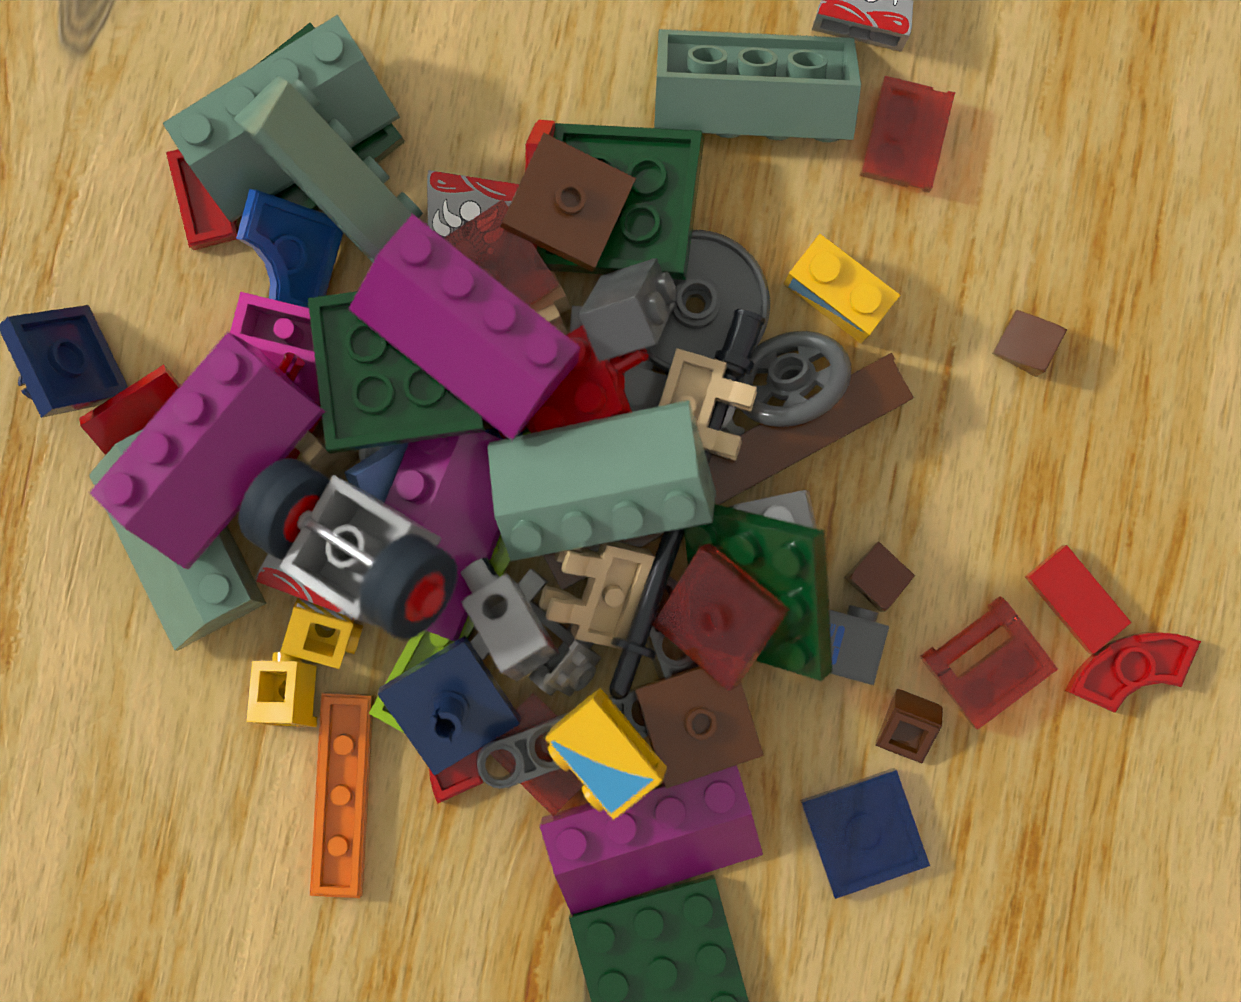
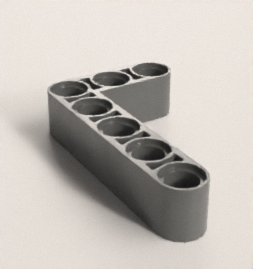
M669 577L665 588L669 594L668 606L660 613L657 612L646 643L648 648L653 649L657 653L652 661L659 679L708 663L683 591L678 582L672 577ZM671 631L680 633L686 643L684 654L677 660L669 659L662 649L663 639ZM630 689L627 697L622 700H616L612 696L609 697L642 738L647 737L645 724H637L632 717V705L637 700L634 689ZM569 712L498 737L483 746L478 752L476 760L477 769L483 781L491 787L501 789L560 769L553 758L547 760L539 758L535 753L534 745L539 735L550 731ZM498 749L508 750L514 756L513 769L503 777L492 776L487 772L485 766L489 754Z

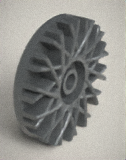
M693 230L686 280L673 279L677 291V301L657 344L645 347L647 350L646 354L649 355L648 361L654 363L653 368L657 371L665 372L666 376L669 375L677 348L713 359L715 352L723 348L735 309L748 310L765 318L766 321L761 328L755 348L764 335L770 314L768 284L762 269L754 257L743 246L727 236L711 231ZM690 298H699L703 301L705 308L700 313H692L687 310L686 302Z

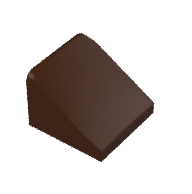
M1015 310L992 354L1037 377L1048 368L1067 329L1053 322L1020 310Z
M878 541L844 578L880 612H886L915 575Z
M897 689L892 697L875 746L922 764L942 727V706L904 690Z

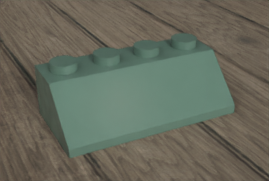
M338 14L163 122V125L189 167L230 222L243 215L250 189L275 196L295 183L234 120L277 76L285 79L291 85L299 79L320 101V104L314 110L327 124L335 118L356 140L350 148L400 118Z
M659 29L654 128L701 130L703 133L716 134L723 138L754 135L765 136L772 140H785L790 137L814 138L826 143L836 142L839 139L854 140L861 91L854 38Z
M277 76L234 120L373 263L377 254L412 214L420 218L423 212L405 193L401 192L397 197L394 196L384 185L390 178L389 175L369 155L362 161L354 153L350 146L356 140L335 118L327 124L314 110L320 104V101L299 79L291 85L285 79Z
M690 400L517 436L513 441L507 438L489 442L488 455L494 515L510 561L713 522L716 489Z
M143 429L116 443L89 474L94 486ZM107 511L175 651L192 644L266 604L228 526L222 530L190 569H185L126 530Z

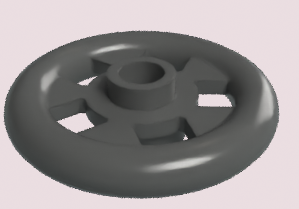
M811 331L788 332L762 342L755 348L751 357V361L754 362L752 373L745 374V377L739 379L738 382L753 386L757 374H768L767 384L755 386L757 387V395L752 412L741 411L753 421L774 427L796 426L822 416L839 402L849 386L851 362L847 352L833 338ZM825 357L829 361L830 366L816 372L812 362ZM816 385L823 388L808 400L804 398ZM773 396L786 401L783 406L767 405V402Z

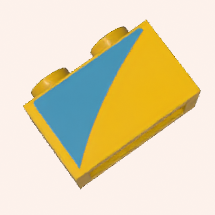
M820 233L788 273L783 283L859 343H862L872 333L900 296L899 293Z
M601 687L558 721L545 737L550 744L548 751L556 764L565 771L571 769L583 783L582 792L588 802L600 812L605 810L613 820L661 783L667 769L663 761Z

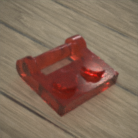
M1001 596L988 604L989 611L937 650L931 647L920 655L928 670L939 681L972 727L977 730L1058 670L1013 608ZM1003 626L1011 637L957 677L949 665Z

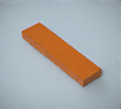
M321 693L310 896L361 898L363 895L373 716L369 712L374 704V695Z

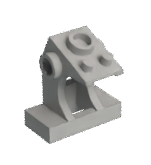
M530 569L518 585L541 623L562 639L563 643L558 648L561 655L533 671L529 675V679L551 696L558 690L570 697L575 691H580L592 680L596 672L595 666L601 657L591 649L594 643L576 640L570 631L572 623L566 628L559 622L547 620L545 617L546 611L533 600L548 581L534 569ZM507 604L497 609L496 619L501 618L506 613ZM478 633L470 643L480 658L484 660L490 652Z

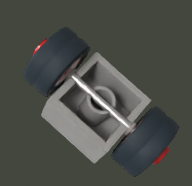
M289 458L279 460L264 469L252 482L243 498L239 512V525L242 533L250 542L262 548L271 556L283 560L279 568L355 619L381 627L385 632L397 639L409 640L425 632L440 617L452 597L457 582L458 568L454 558L437 546L441 537L351 483L336 476H333L330 481L326 476L304 462Z

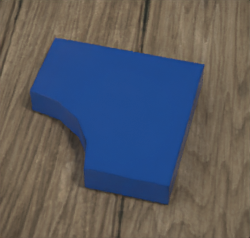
M250 189L236 239L252 247L265 263L270 281L269 299L309 308L308 298L326 296L343 232L322 212Z

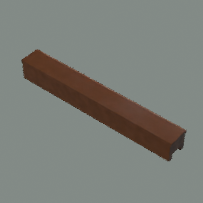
M890 353L851 374L849 386L843 397L832 409L810 422L790 427H774L759 424L739 435L742 444L736 461L712 454L709 469L716 489L715 504L720 505L912 400L914 397L894 362V355ZM663 532L618 540L617 542L643 547L661 537ZM600 544L587 546V548L598 552ZM556 553L543 555L561 590L588 577L564 573L561 569L563 563L556 561L554 558Z

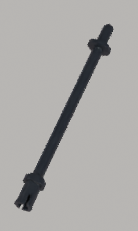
M744 309L734 310L733 319L722 350H717L713 358L727 363L723 378L738 382L739 379L745 377V374L752 373L754 362L751 361V357L761 328L766 321L762 316ZM716 400L708 428L721 431L729 405ZM705 451L709 465L712 453ZM684 528L663 532L627 638L613 637L612 645L623 648L609 686L610 695L616 700H622L629 694L642 655L655 659L657 654L653 649L646 647V643L685 534Z

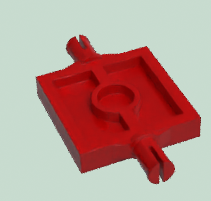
M583 325L565 335L580 347L578 363L521 432L529 429L531 433L631 413L632 411L625 394L624 374L642 362L649 360L646 348L598 361ZM498 431L503 439H507L506 436H504L500 431Z

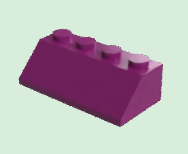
M413 214L377 254L349 307V311L511 441L516 438L579 360L580 347Z
M227 332L89 493L122 527L181 567L190 569L240 511L243 498L256 477L271 464L285 459L325 411L256 346Z
M486 432L410 442L385 500V503L441 537L437 546L449 553L456 561L458 576L452 597L440 617L426 630L454 642L459 639L468 617L462 601L472 594L461 572L479 559L488 558L490 561L501 534L494 515L488 445L489 442L502 439Z
M737 765L667 789L664 787L663 782H661L614 820L605 810L600 812L588 802L544 816L539 825L555 878L571 915L763 855Z

